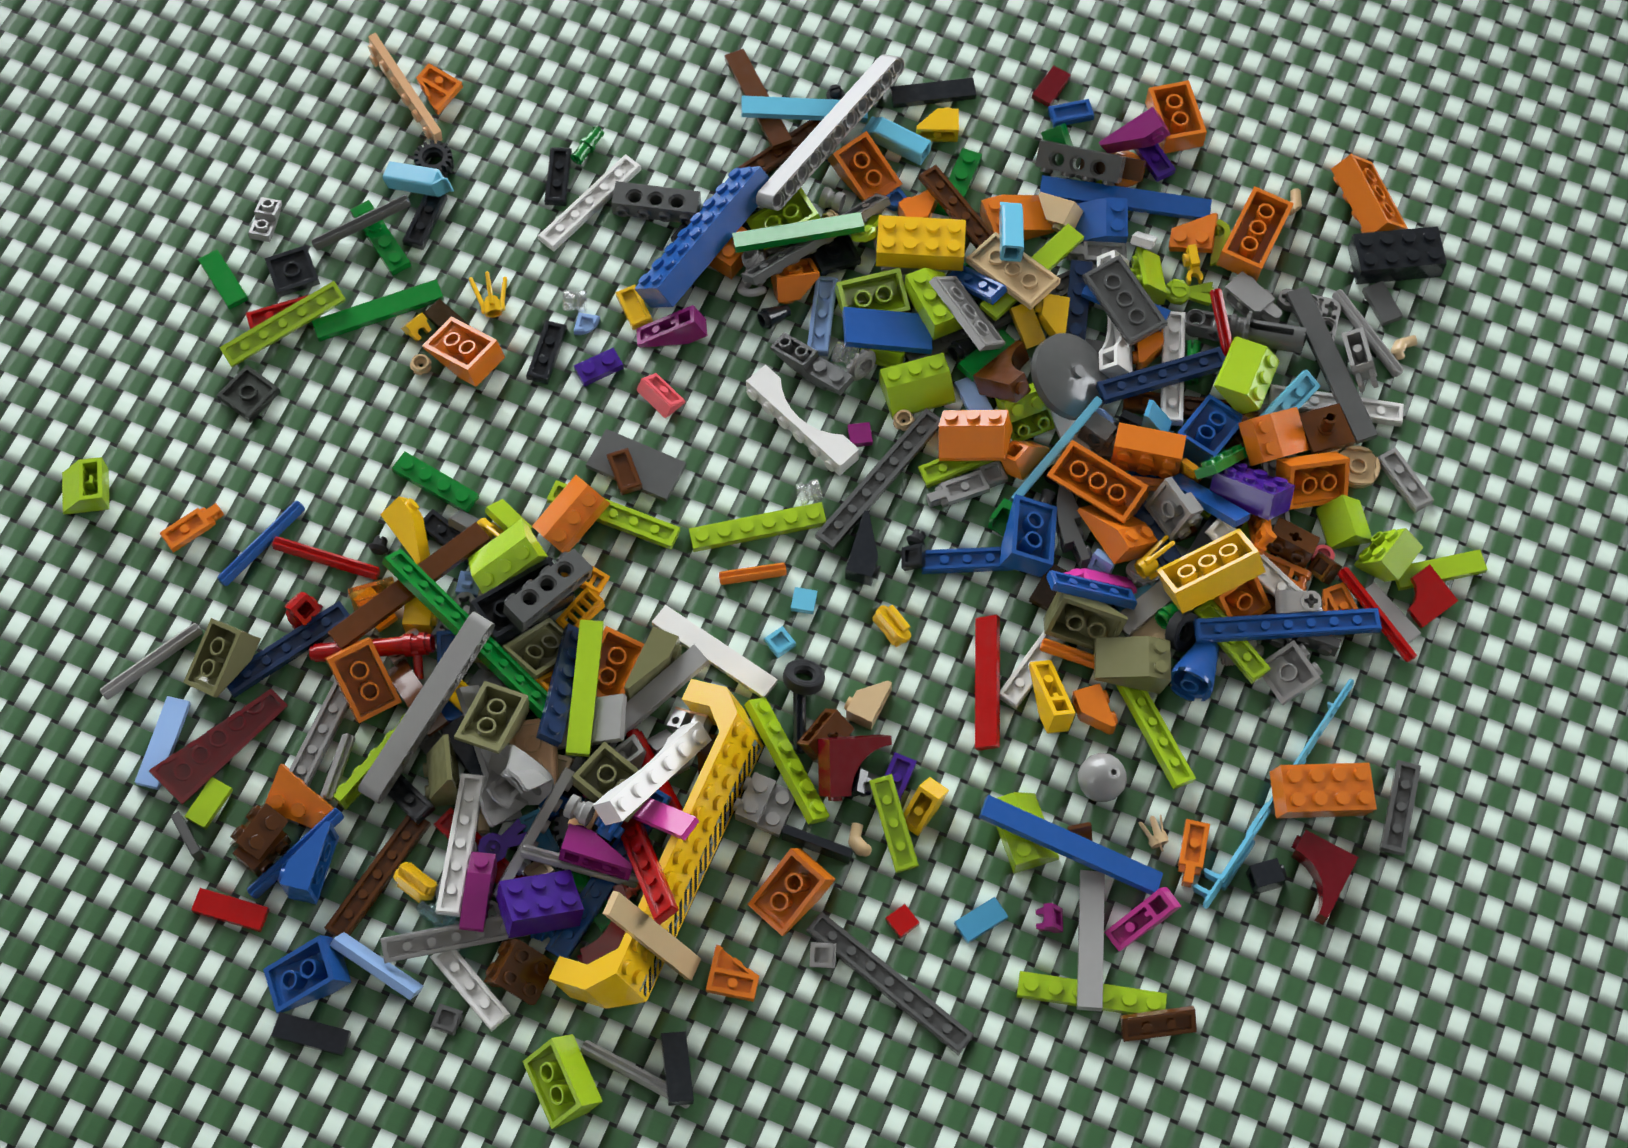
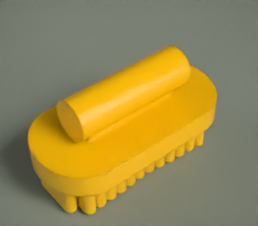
M882 605L876 610L872 621L882 630L892 645L898 647L902 643L909 641L911 638V632L909 631L911 626L894 605L889 607Z
M408 862L400 864L393 876L394 880L398 883L397 887L419 904L423 903L424 900L429 901L434 898L438 886L437 882L428 875H425L414 864Z

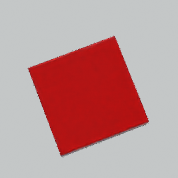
M903 904L885 918L900 939L920 924L906 904Z

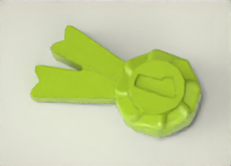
M872 215L870 219L867 218V221L864 223L865 232L851 234V239L855 242L866 243L876 238L879 215Z
M1220 219L1217 221L1213 253L1210 256V266L1217 264L1221 251L1231 233L1229 225Z
M1173 279L1166 284V299L1175 305H1183L1188 300L1210 306L1212 303L1210 291L1214 289L1212 287L1213 282L1188 286L1184 280Z

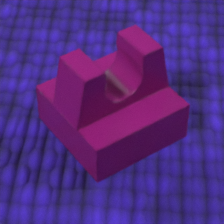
M1045 903L1042 908L1036 909V915L1039 917L1044 916V921L1037 923L1036 929L1053 933L1063 932V908L1054 903Z

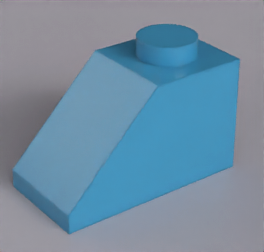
M1149 399L1141 427L1174 433V431H1170L1172 421L1153 400Z

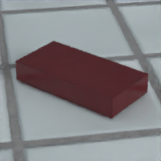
M1053 65L1033 92L1032 99L1047 107L1051 106L1071 79V74Z

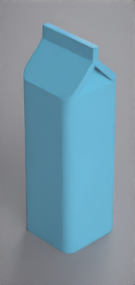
M872 116L862 130V133L867 131L876 144L920 166L931 150L930 140L884 117L876 118Z
M389 161L383 174V180L390 189L440 197L449 191L454 192L448 178H444L439 169Z
M1000 202V260L1020 262L1024 252L1023 207L1021 203Z

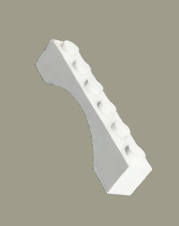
M1112 250L1097 256V267L1121 254L1116 250ZM1121 255V257L1129 267V260L1125 258L1123 255ZM1108 317L1106 339L1103 347L1099 350V371L1109 378L1133 372L1132 346L1129 347Z
M764 365L746 380V393L753 401L757 400L768 415L772 414L777 419L782 428L790 430L794 438L799 443H804L814 457H819L823 460L828 470L831 472L835 471L840 476L859 460V448L844 435L821 431L810 426L795 414L785 399L781 378L767 365Z
M700 721L682 725L668 737L664 747L650 762L621 784L608 791L593 804L594 809L605 825L625 820L711 741Z

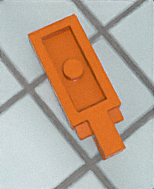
M217 503L207 509L205 507L201 509L196 508L161 531L160 535L174 553L211 529L224 514Z
M1190 819L1185 821L1178 861V872L1183 873L1181 886L1191 888L1194 875L1200 876V872L1203 869L1210 828L1208 823Z

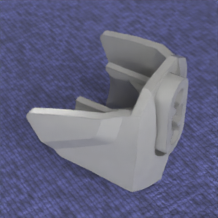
M507 744L499 754L493 752L489 761V772L479 796L482 813L489 827H495L506 821L526 805H539L552 792L554 779L540 763L513 744Z

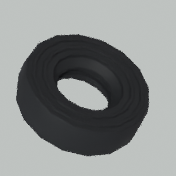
M1179 610L1171 617L1165 631V640L1170 641V648L1182 652L1188 650L1194 644L1196 638L1193 621L1194 619H1199L1196 614L1191 611L1182 614ZM1185 625L1184 632L1180 637V631L1182 627Z
M797 659L789 662L783 672L785 686L792 692L800 695L818 693L825 681L824 670L815 662L806 659ZM806 674L810 676L812 680L804 681L797 678L795 675Z

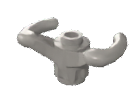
M778 246L766 250L761 249L760 251H745L742 255V263L746 267L745 271L784 248ZM743 278L737 289L738 293L745 297L759 296L767 291L764 286L749 289L752 284L744 282Z

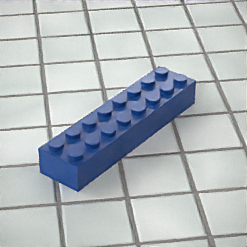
M761 166L733 169L728 174L729 178L716 188V193L704 202V207L701 211L692 216L690 224L678 233V238L665 248V253L662 257L655 260L650 271L639 279V284L634 289L650 308L674 307L732 238V233L737 232L758 207L756 202L757 193L770 179Z

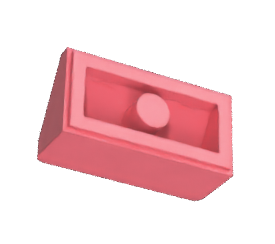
M657 373L642 378L637 387V392L664 418L670 416L686 402Z

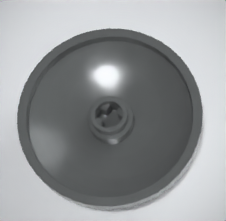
M1068 333L1055 334L1041 342L1032 357L1031 375L1036 392L1043 403L1055 414L1065 419L1076 420L1096 396L1101 399L1096 384L1099 381L1108 379V376L1099 371V354L1084 339Z

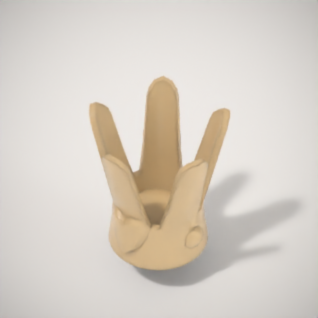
M1160 815L1161 829L1154 816L1150 817L1154 835L1149 832L1142 822H1138L1149 839L1151 849L1160 847L1163 852L1162 846L1168 843L1169 840L1163 829L1162 815Z

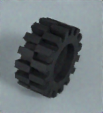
M430 140L431 144L424 142V147L419 145L417 147L418 151L415 150L414 153L415 165L439 169L443 177L447 178V173L451 174L452 168L454 169V160L450 147H447L445 143L442 145L441 141L438 140L437 144L434 143V140ZM432 157L442 158V161L436 165L426 163Z

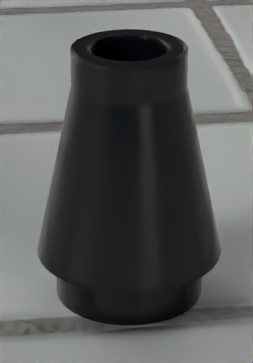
M787 304L762 308L761 312L757 313L759 324L763 329H771L785 318L791 316V310Z
M968 337L952 341L948 347V352L954 361H962L975 351L977 347L971 338Z

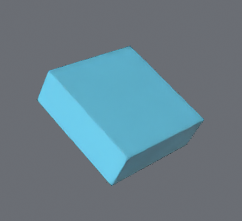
M795 587L791 611L813 615L817 591Z
M783 626L764 638V642L777 659L796 647V642Z

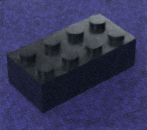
M1438 226L1357 233L1352 235L1348 245L1356 284L1441 277L1447 265Z
M550 558L541 561L470 601V614L476 612L495 624L490 636L499 645L523 633L504 615L505 599L512 593L517 594L521 591L522 586L528 580H535L543 568L548 565L551 567L554 563ZM549 586L541 587L544 591L552 590ZM575 593L569 594L526 630L567 608L573 602ZM532 600L524 601L527 605L535 604Z

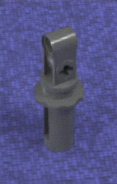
M1192 309L1186 314L1185 332L1187 335L1220 341L1214 312ZM1249 311L1246 317H1238L1237 314L1227 315L1232 341L1234 337H1240L1267 346L1269 349L1302 354L1306 333L1305 327L1252 319L1253 311Z

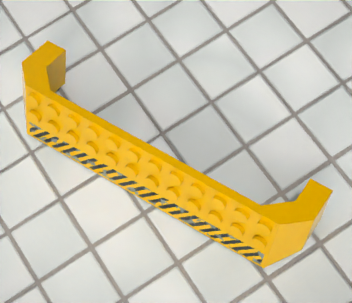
M694 679L690 680L682 700L691 711L708 715L713 722L712 725L718 726L719 733L683 808V812L695 816L699 823L685 841L671 835L659 860L679 911L663 922L661 926L675 938L734 812V803L738 797H741L744 782L747 776L750 777L764 746L746 711L727 687ZM643 894L638 908L653 919ZM625 933L618 949L589 964L559 956L549 979L570 998L608 1009L647 1002L664 962L629 934Z

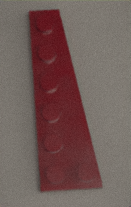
M270 689L175 754H172L151 768L149 773L183 805L284 711L288 705Z

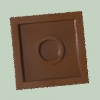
M1339 403L1299 413L1311 454L1326 453L1354 445V436Z

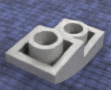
M260 198L254 211L255 219L248 232L249 239L265 242L271 241L282 207L281 200Z

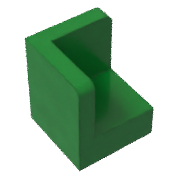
M1066 123L1041 132L1043 140L1073 146Z
M1006 498L1002 500L990 516L988 528L1003 537L1013 503Z

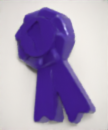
M517 819L502 835L489 833L483 836L478 845V852L496 854L497 862L502 860L506 856L508 848L520 846L527 832L517 834L524 830L526 825L521 824L520 819Z

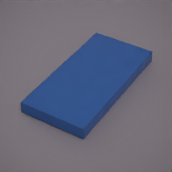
M853 307L843 308L845 347L923 354L932 353V337L918 313Z

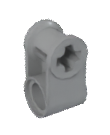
M1275 591L1276 614L1313 612L1321 606V596L1316 591ZM1308 597L1311 601H1314V604L1310 607L1309 604L1304 602Z

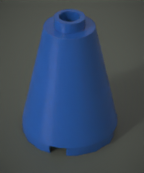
M1195 642L1172 668L1170 683L1174 693L1189 701H1194L1195 698H1202L1201 701H1206L1210 698L1214 688L1219 654L1217 642Z

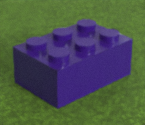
M1237 462L1213 475L1210 490L1248 513L1270 520L1289 511L1295 485L1288 483V480L1285 478H1274L1267 475L1266 471L1247 468L1246 464Z
M571 870L499 881L496 900L508 938L580 926L584 908Z

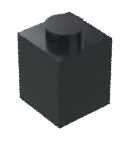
M1277 858L1250 865L1246 871L1254 895L1281 888L1285 878H1287L1286 870L1282 864H1279Z

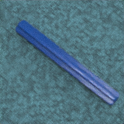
M294 501L218 575V581L222 585L228 586L273 542L275 537H278L305 511L303 504L299 501Z
M337 808L330 811L247 888L248 893L255 899L260 897L278 880L280 871L286 867L287 861L326 821L331 822L333 827H335L344 819L341 811Z

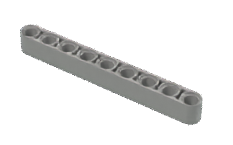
M472 612L361 781L358 787L359 792L378 804L385 799L492 634L495 627L493 622L476 612Z

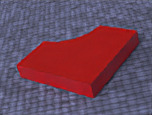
M1430 564L1410 578L1414 586L1415 597L1407 611L1420 628H1423L1458 602V599Z

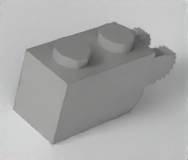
M1242 271L1225 286L1223 291L1224 300L1244 317L1247 316L1249 311H1253L1252 319H1261L1262 321L1274 323L1280 322L1282 310L1274 304L1275 298L1269 290L1262 288L1256 283L1252 276Z
M1361 327L1341 333L1352 373L1360 392L1365 391L1363 380L1370 379L1374 388L1379 387L1376 379L1377 372L1364 328Z

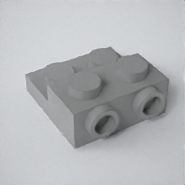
M1172 477L1165 478L1144 505L1164 534L1169 536L1168 539L1170 541L1177 538L1184 539L1192 532L1190 527L1202 520L1200 514L1204 510L1191 492L1184 494Z
M1294 640L1264 660L1271 670L1263 678L1282 705H1285L1302 692L1303 694L1323 681L1320 677L1323 674L1316 662L1313 664L1309 662L1307 656L1310 653L1302 643L1297 645Z
M754 772L752 778L747 776L742 789L745 790L743 797H738L734 803L733 810L736 811L735 820L779 838L796 801L789 789L776 784V781Z

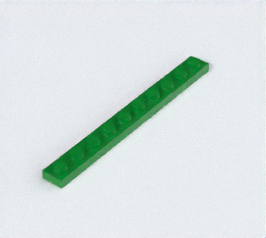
M402 549L384 557L382 564L456 636L469 615ZM490 636L477 657L509 689L528 695L529 709L541 720L548 692Z

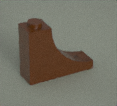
M1015 341L973 375L979 394L1017 403L1031 391L1025 373L1020 371L1030 360L1023 341Z

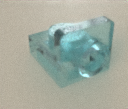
M421 901L416 907L419 915L435 928L452 925L456 919L455 916L436 914V906L433 903L427 905Z

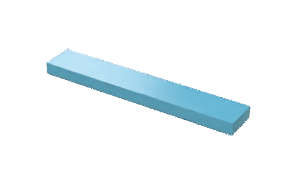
M742 96L741 116L748 118L822 121L840 100ZM868 112L859 122H867Z
M1098 396L1092 400L1009 501L1013 502L1016 494L1024 496L1103 403V400Z

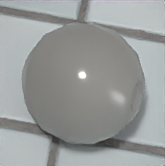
M1098 753L1089 756L1080 765L1078 783L1086 797L1097 802H1108L1116 799L1125 789L1127 774L1118 758L1111 754Z

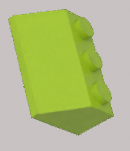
M925 267L905 275V289L931 337L935 340L963 328L929 283L933 277L946 276L945 273Z
M900 268L836 282L834 287L841 313L844 307L897 312L911 310Z
M1234 337L1214 387L1231 407L1240 414L1260 410L1280 361L1267 346L1240 337Z
M944 353L880 369L879 383L892 419L900 410H908L911 414L924 411L926 408L930 410L956 403L951 373Z
M522 518L468 558L471 576L484 594L540 563L548 556Z
M1013 792L997 797V799L1044 819L1035 793ZM996 826L1014 874L1059 860L1058 853Z
M573 1034L551 1038L522 1061L551 1129L589 1113L603 1102Z

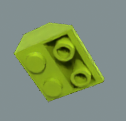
M1136 247L1135 255L1131 257L1132 267L1129 268L1151 300L1157 305H1163L1167 296L1160 256L1145 248Z
M1033 383L1029 384L1031 391L1017 403L995 398L998 410L1009 411L1013 427L1012 440L1024 441L1055 429L1051 410L1043 403Z
M102 457L80 459L62 472V506L64 515L109 510V469Z
M1407 528L1393 529L1385 532L1380 531L1371 538L1372 542L1359 553V559L1354 565L1356 568L1384 582L1399 580L1423 549V546Z

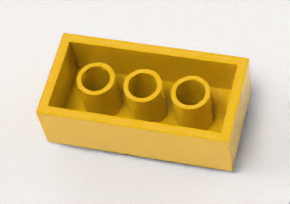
M879 215L876 266L916 269L926 267L934 270L963 271L966 220Z
M1240 528L1156 569L1164 591L1182 614L1266 572L1259 551Z

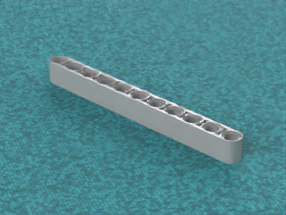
M885 54L879 56L758 191L756 202L759 207L778 211L785 206L902 74L905 66L903 58Z

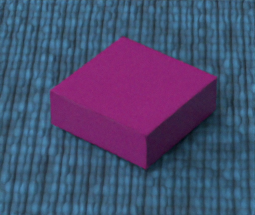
M870 422L847 425L849 440L856 447L873 445Z

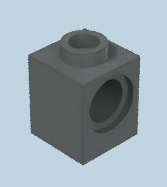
M1095 411L1084 424L1077 437L1097 452H1100L1104 446L1108 448L1116 438L1113 433L1117 426Z

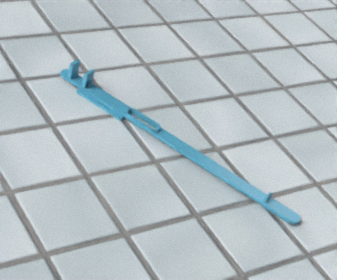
M1353 679L1348 680L1334 703L1327 702L1329 709L1293 765L1305 764L1307 762V756L1352 689ZM1273 796L1257 814L1246 832L1245 839L1222 874H1217L1204 868L1205 877L1215 882L1212 889L1208 890L1198 884L1192 886L1193 891L1205 899L1203 908L1207 909L1221 888L1224 891L1226 890L1255 845L1254 837L1274 808Z

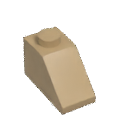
M1043 192L1039 193L1038 196L1046 220L1052 225L1054 231L1059 232L1067 224H1070L1074 229L1076 228L1084 212L1076 202Z
M892 682L878 683L857 690L853 698L849 696L844 706L846 719L872 730L891 693Z

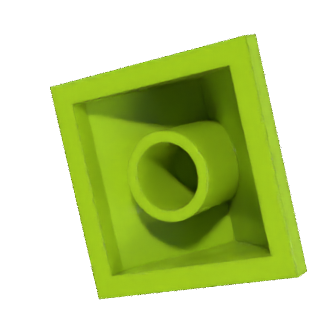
M1341 495L1316 508L1326 544L1333 550L1372 542V536L1360 500Z

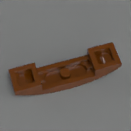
M403 659L397 665L387 670L393 685L407 706L410 707L423 685L406 659ZM442 712L428 731L427 735L429 737L449 724Z

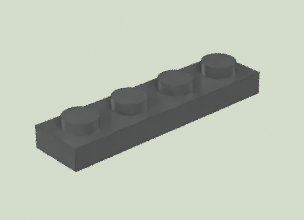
M1397 760L1395 764L1380 851L1404 856L1421 770L1420 765Z

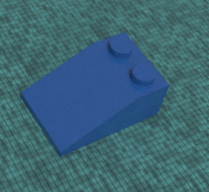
M1101 198L1077 203L1084 212L1075 229L1084 236L1083 241L1126 244L1128 238V198Z
M1209 394L1177 432V434L1187 435L1182 458H1187L1198 467H1202V462L1219 455L1220 452L1227 448L1240 429L1238 423L1242 421L1243 415Z
M1017 494L1014 496L1001 545V566L1042 577L1053 566L1057 518L1056 506Z
M326 821L287 861L286 867L281 869L278 881L288 898L317 905L339 839L331 822Z
M319 935L263 969L276 1013H283L326 997L352 983L343 955L330 946L334 938Z

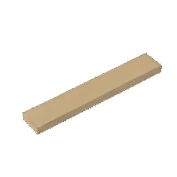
M613 891L602 914L684 979L692 981L701 958L620 892Z

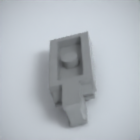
M1083 241L1066 256V260L1072 259L1088 262L1092 260L1094 264H1097V256L1112 250H1116L1127 258L1126 244Z
M978 470L940 483V486L935 488V492L927 494L926 501L929 508L940 504L942 507L950 506L989 493L990 487L982 470Z

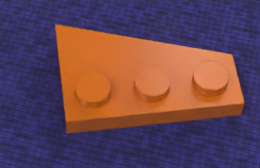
M280 764L265 803L285 818L313 828L334 807L319 794L311 790L287 766Z

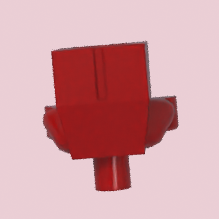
M300 592L285 605L287 609L286 616L292 628L296 629L300 625L305 626L312 619L311 616L315 617L323 606L314 597L309 596L305 592Z

